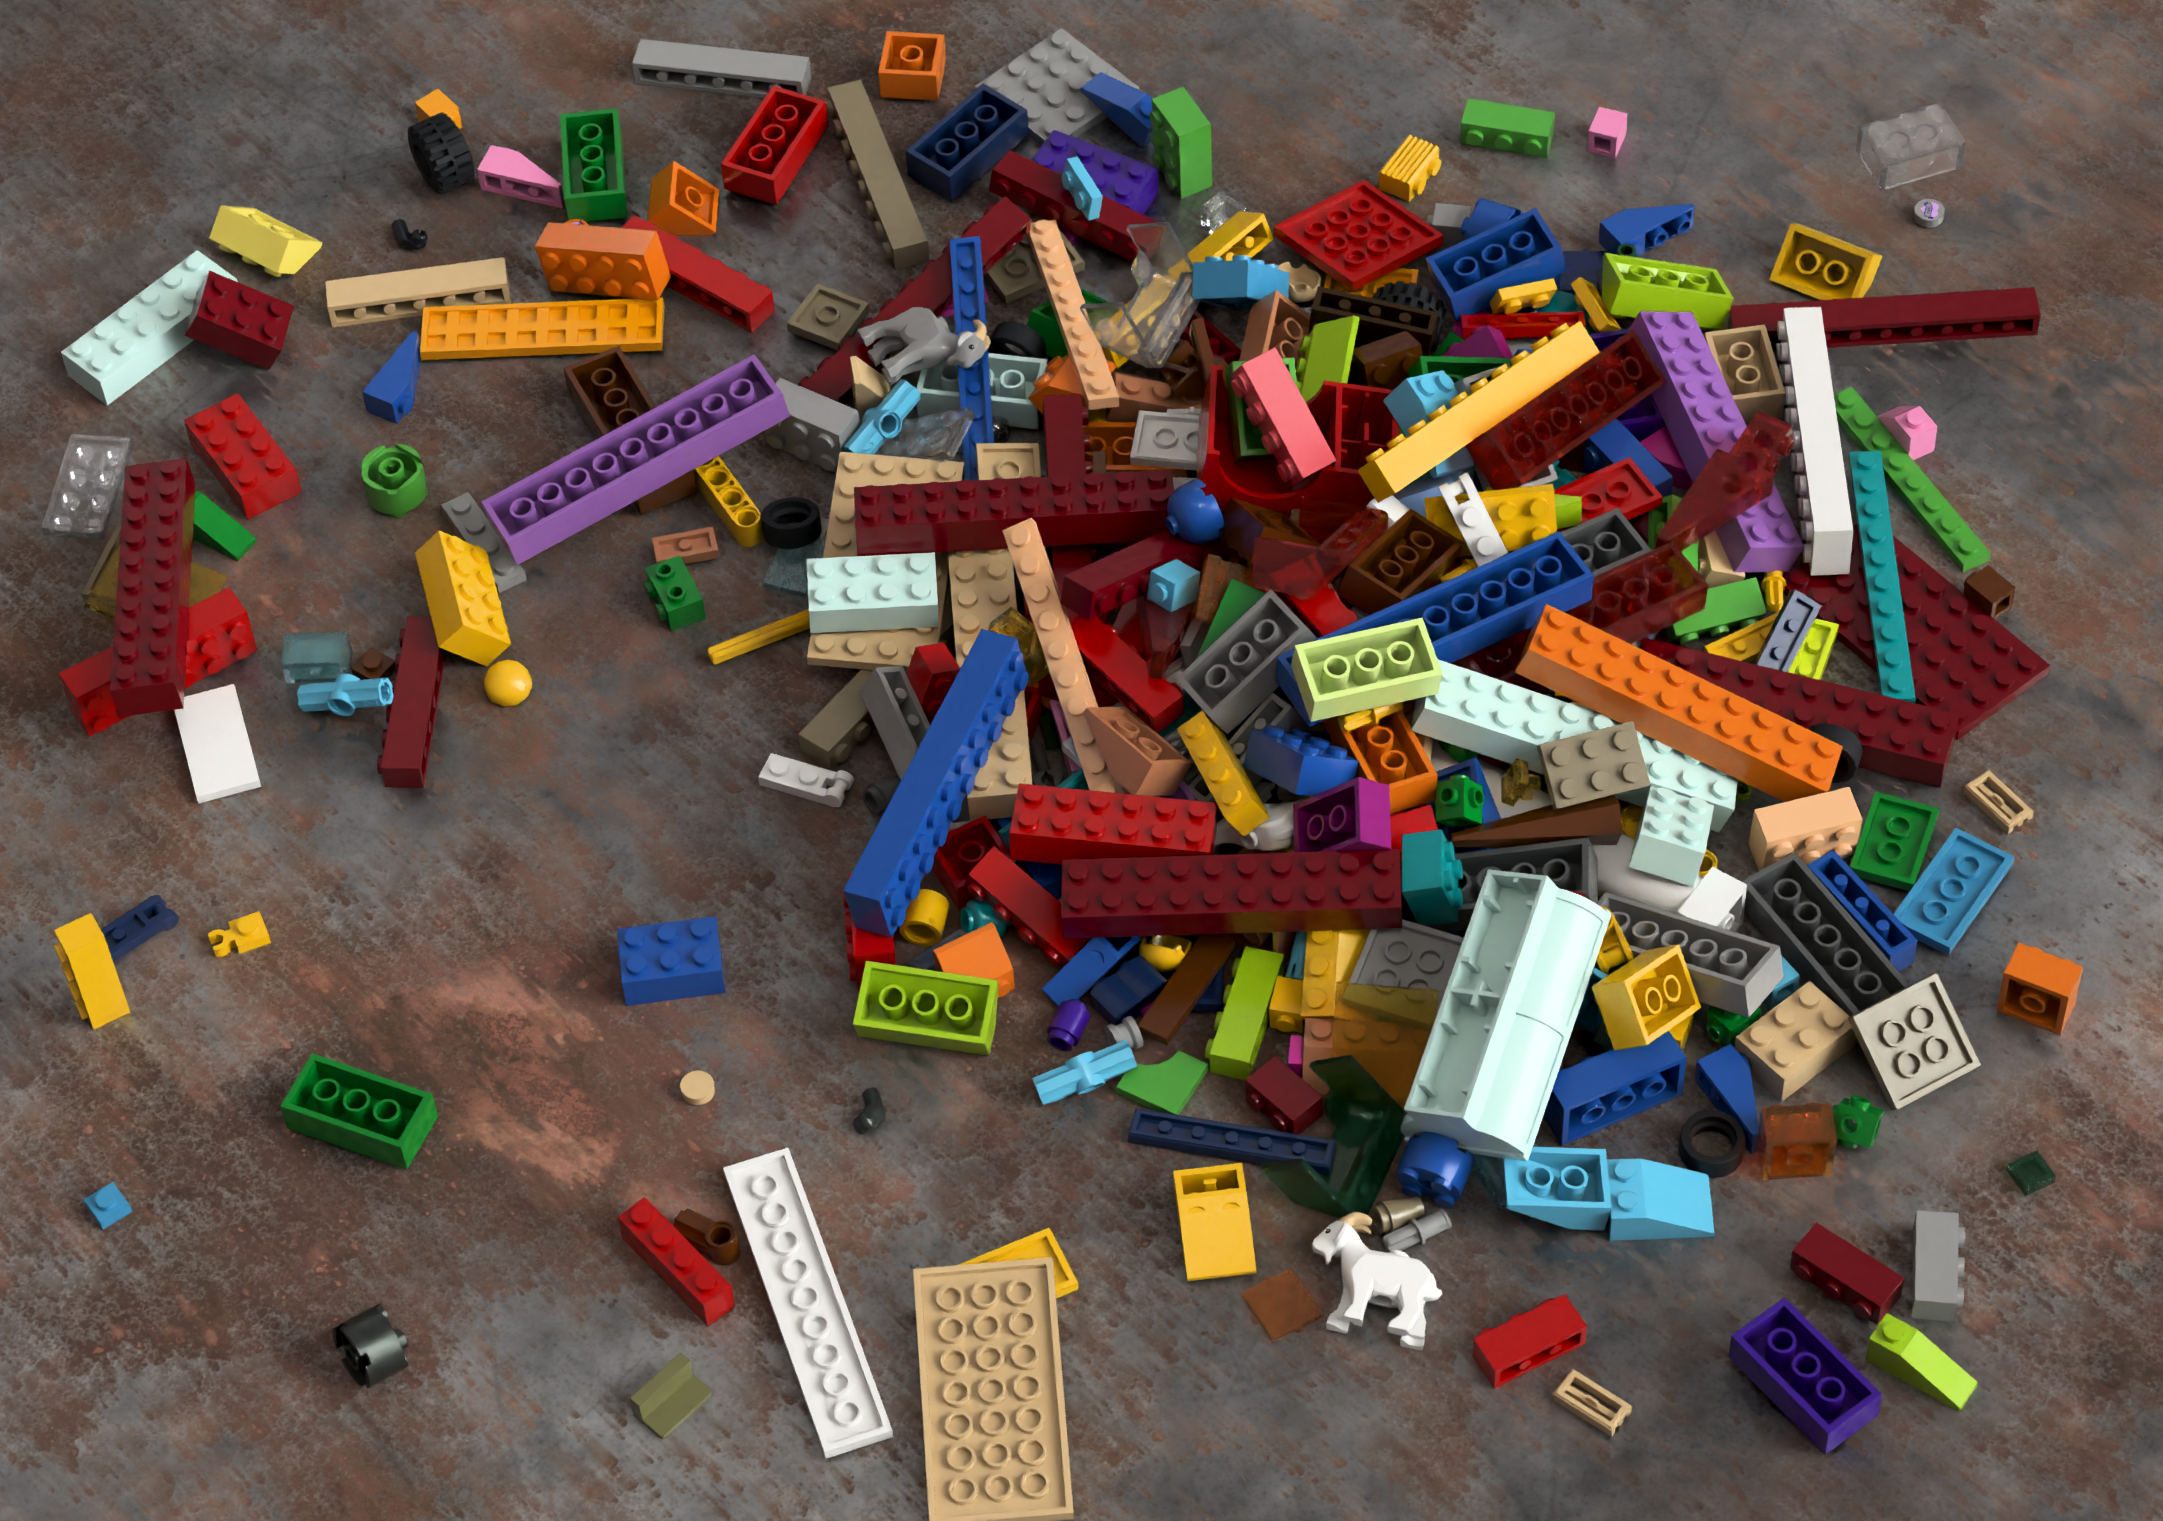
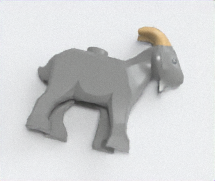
M912 307L892 319L878 321L872 325L857 329L858 336L862 338L866 347L871 345L875 339L883 337L873 345V349L868 351V356L875 366L882 363L884 367L882 372L890 386L898 382L905 374L933 368L945 361L949 365L958 364L963 369L969 368L978 359L983 357L991 344L989 336L986 335V325L980 320L973 321V325L977 329L975 332L966 330L959 333V335L950 333L949 327L942 316L937 318L930 309L923 307ZM902 350L896 356L883 360L886 355Z

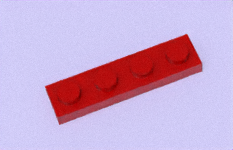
M1584 312L1461 315L1462 339H1467L1471 336L1472 331L1481 326L1488 325L1500 330L1505 341L1514 340L1517 337H1530L1534 340H1540L1545 336L1552 337L1550 332L1565 322L1570 327L1581 321L1585 329L1586 323Z

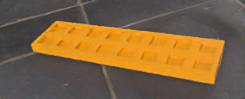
M662 297L659 300L637 298L423 307L420 356L421 360L589 354L602 353L617 346H620L623 352L662 351L664 300Z

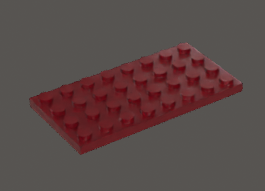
M1855 524L1853 526L1849 574L1811 576L1809 563L1802 561L1783 575L1787 583L1783 594L1788 596L1791 590L1796 589L1822 605L1816 619L1839 624L1836 638L1877 672L1858 527ZM1893 536L1915 690V703L1960 714L1956 740H1958L2048 675L2051 665Z

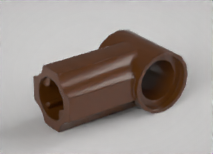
M688 1208L684 1211L681 1210L674 1219L673 1226L693 1247L710 1254L712 1261L722 1266L730 1265L739 1258L740 1245L736 1230L731 1223L727 1221L715 1222Z

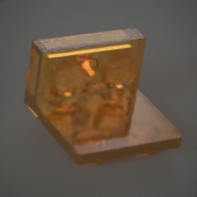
M1208 554L1204 559L1191 621L1212 624L1231 578L1264 592L1268 571H1258L1246 565L1223 561L1220 556Z

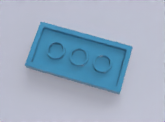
M1955 827L1894 913L1895 917L1918 941L1949 956L2012 867L2014 856Z

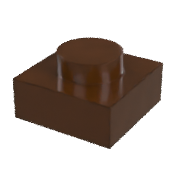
M371 647L351 667L352 675L360 680L389 678L395 671V660Z

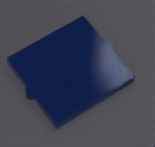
M1582 249V251H1563L1566 272L1561 274V291L1576 294L1571 283L1579 277L1593 283L1596 287L1597 271H1602L1604 253H1610V251H1588L1587 249Z

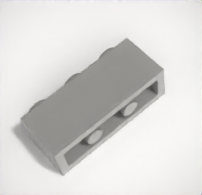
M1916 1210L1913 1226L1911 1318L1954 1322L1956 1309H1963L1964 1287H1958V1278H1963L1965 1258L1958 1257V1248H1964L1965 1227H1959V1213Z

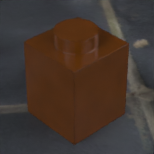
M1987 565L1979 572H1973L1966 578L1963 594L1992 618L1997 619L2012 608L2016 587Z

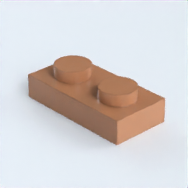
M713 526L652 538L656 563L679 555L684 564L719 558Z

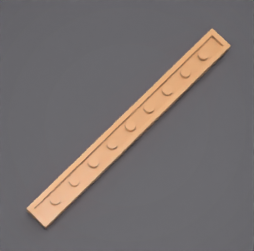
M1056 220L1032 222L1030 233L1027 237L1088 410L1119 407V395Z
M1029 518L1002 531L1089 790L1125 794L1122 791V786L1112 778L1083 714L1086 708L1098 707L1065 607L1060 604L1061 595L1037 524L1032 518Z

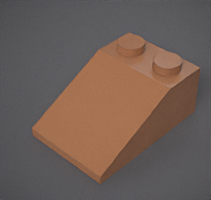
M1088 707L1084 710L1083 714L1112 778L1122 786V791L1125 794L1153 797L1175 794L1191 765V762L1127 707Z

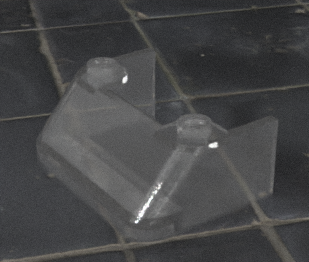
M1169 222L1128 225L1126 229L1139 251L1132 264V274L1139 284V288L1127 309L1123 302L1082 304L1079 309L1103 347L1146 368H1161L1166 363L1200 301L1192 299L1193 264Z

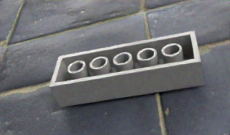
M1608 892L1598 900L1599 906L1606 907L1613 913L1628 941L1634 958L1646 950L1679 944L1696 994L1701 1003L1749 1018L1784 978L1781 950L1778 945ZM1596 961L1594 968L1601 970ZM1628 961L1614 968L1609 969V973H1613L1614 971L1628 963Z

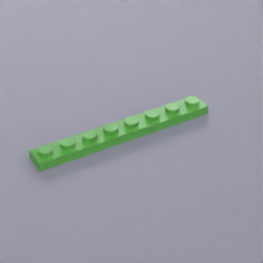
M1851 386L1835 393L1834 400L1838 423L1861 451L1881 450L1885 480L1963 573L1989 561V550Z

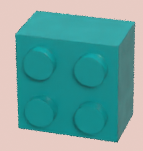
M1442 829L1403 834L1402 893L1417 924L1426 926L1457 922L1458 908L1463 907L1462 892L1458 888V879L1463 878V868L1461 860L1455 859L1453 843L1447 842Z

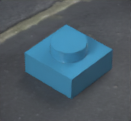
M113 1182L83 1199L86 1208L102 1230L132 1213L130 1204Z

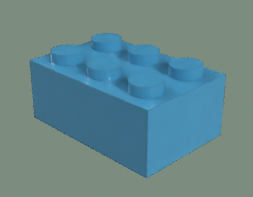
M1245 255L1232 256V261H1223L1222 257H1205V262H1193L1192 299L1231 311H1250L1251 305L1275 290L1288 298L1289 273L1279 270L1278 265L1264 264L1263 260H1251L1250 256Z

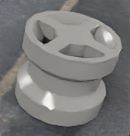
M1132 1016L1123 1018L1120 1024L1114 1025L1111 1023L1105 1026V1034L1110 1046L1127 1040L1130 1048L1139 1049L1143 1047L1141 1032Z

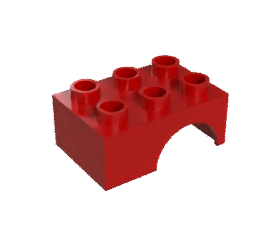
M1211 364L1199 416L1196 478L1206 485L1201 488L1206 496L1212 493L1222 514L1225 513L1231 497L1287 514L1289 517L1292 509L1362 513L1369 502L1374 499V496L1357 470L1368 463L1365 457L1379 448H1382L1385 452L1389 449L1386 443L1398 436L1399 424L1383 402L1393 390L1324 380L1317 394L1305 403L1331 449L1336 462L1322 468L1318 474L1291 487L1289 482L1285 483L1279 476L1276 468L1279 464L1276 459L1234 462L1227 386L1223 377L1224 366Z

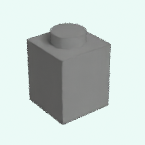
M1435 204L1434 215H1428L1427 224L1444 235L1443 245L1441 246L1451 247L1465 240V235L1461 234V225L1466 217H1471V206Z

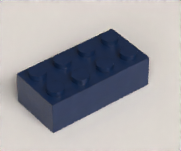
M982 84L905 150L908 176L953 202L1003 158L1009 150H1012L1029 135L1027 109Z

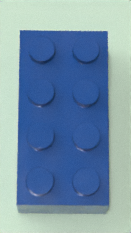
M1536 208L1426 258L1431 282L1456 322L1461 320V315L1475 314L1490 307V301L1498 289L1547 280L1566 272L1562 248Z
M1669 1030L1645 1046L1614 1050L1612 1047L1609 1051L1595 1057L1588 1056L1574 1066L1559 1069L1543 1117L1560 1145L1564 1146L1683 1095L1686 1056Z

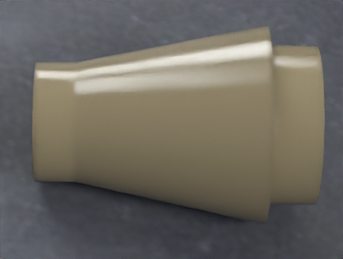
M1418 1196L1408 1199L1378 1201L1376 1206L1370 1209L1372 1224L1380 1234L1384 1232L1389 1234L1408 1224L1411 1219L1424 1216V1206Z

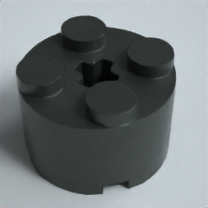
M381 1304L366 1309L337 1325L332 1330L336 1349L341 1346L344 1348L346 1357L341 1359L344 1366L355 1382L361 1387L366 1386V1389L409 1365L403 1349L408 1347L407 1340L399 1328L395 1330L389 1323L388 1314Z

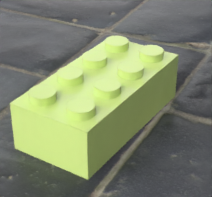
M1423 618L1295 645L1291 663L1310 722L1438 694L1443 676Z

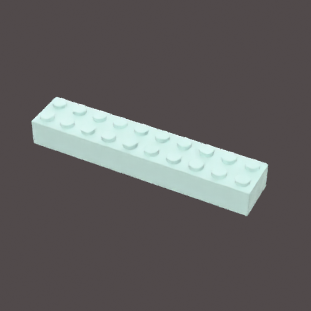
M1438 660L1443 673L1438 694L1416 699L1411 731L1544 775L1537 745L1621 723L1601 713ZM1636 731L1650 786L1668 788L1676 794L1688 798H1701L1708 804L1714 805L1710 830L1720 832L1735 810L1738 779ZM1650 786L1616 794L1615 797L1616 799L1644 807Z

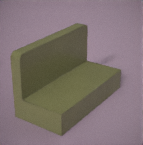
M680 1352L632 1395L630 1402L633 1415L660 1439H665L712 1397V1390L693 1375L691 1360Z

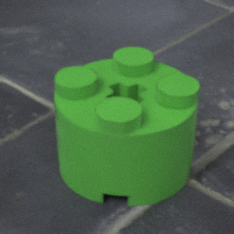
M395 444L396 447L386 448L385 445L379 446L370 451L362 461L361 476L366 498L375 510L390 514L393 518H401L407 512L419 506L428 495L423 464L419 453L410 446L404 444Z

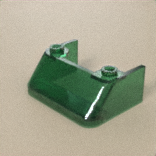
M1352 1055L1311 1061L1309 1067L1329 1087L1324 1100V1110L1327 1117L1336 1126L1330 1138L1331 1140H1336V1151L1330 1175L1317 1173L1303 1158L1263 1164L1261 1170L1297 1205L1339 1219L1353 1212L1369 1215L1370 1209L1376 1200L1404 1138L1401 1132V1125L1406 1113Z

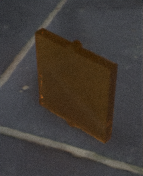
M1292 1268L1271 1279L1266 1277L1263 1283L1242 1293L1243 1299L1272 1342L1293 1332L1300 1333L1303 1327L1323 1317L1322 1311Z

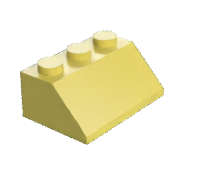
M222 205L219 208L209 239L219 243V249L232 254L237 252L242 255L241 260L252 265L260 264L265 267L264 271L277 277H281L282 274H295L321 248L323 243L255 208Z

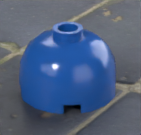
M1197 478L1181 485L1171 494L1167 505L1168 517L1165 518V523L1172 535L1177 534L1187 543L1201 545L1224 536L1225 532H1221L1219 529L1225 527L1214 496L1212 493L1207 496L1201 488L1206 485Z

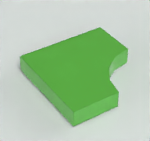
M1178 1051L1171 1059L1160 1064L1143 1065L1137 1063L1138 1068L1124 1074L1116 1086V1093L1154 1111L1180 1115L1209 1071V1064L1181 1051Z

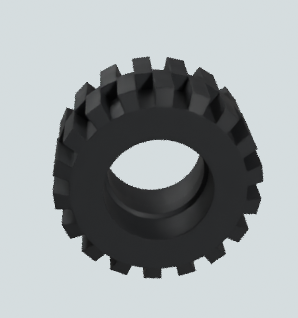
M441 112L408 128V143L414 161L425 181L438 194H443L474 179V162L471 152L461 131L449 116Z
M1397 281L1396 284L1390 282L1385 284V287L1378 288L1372 297L1374 299L1438 312L1435 339L1431 352L1434 353L1439 344L1447 314L1443 301L1437 299L1438 295L1434 292H1429L1427 287H1420L1412 282H1409V284L1403 281Z

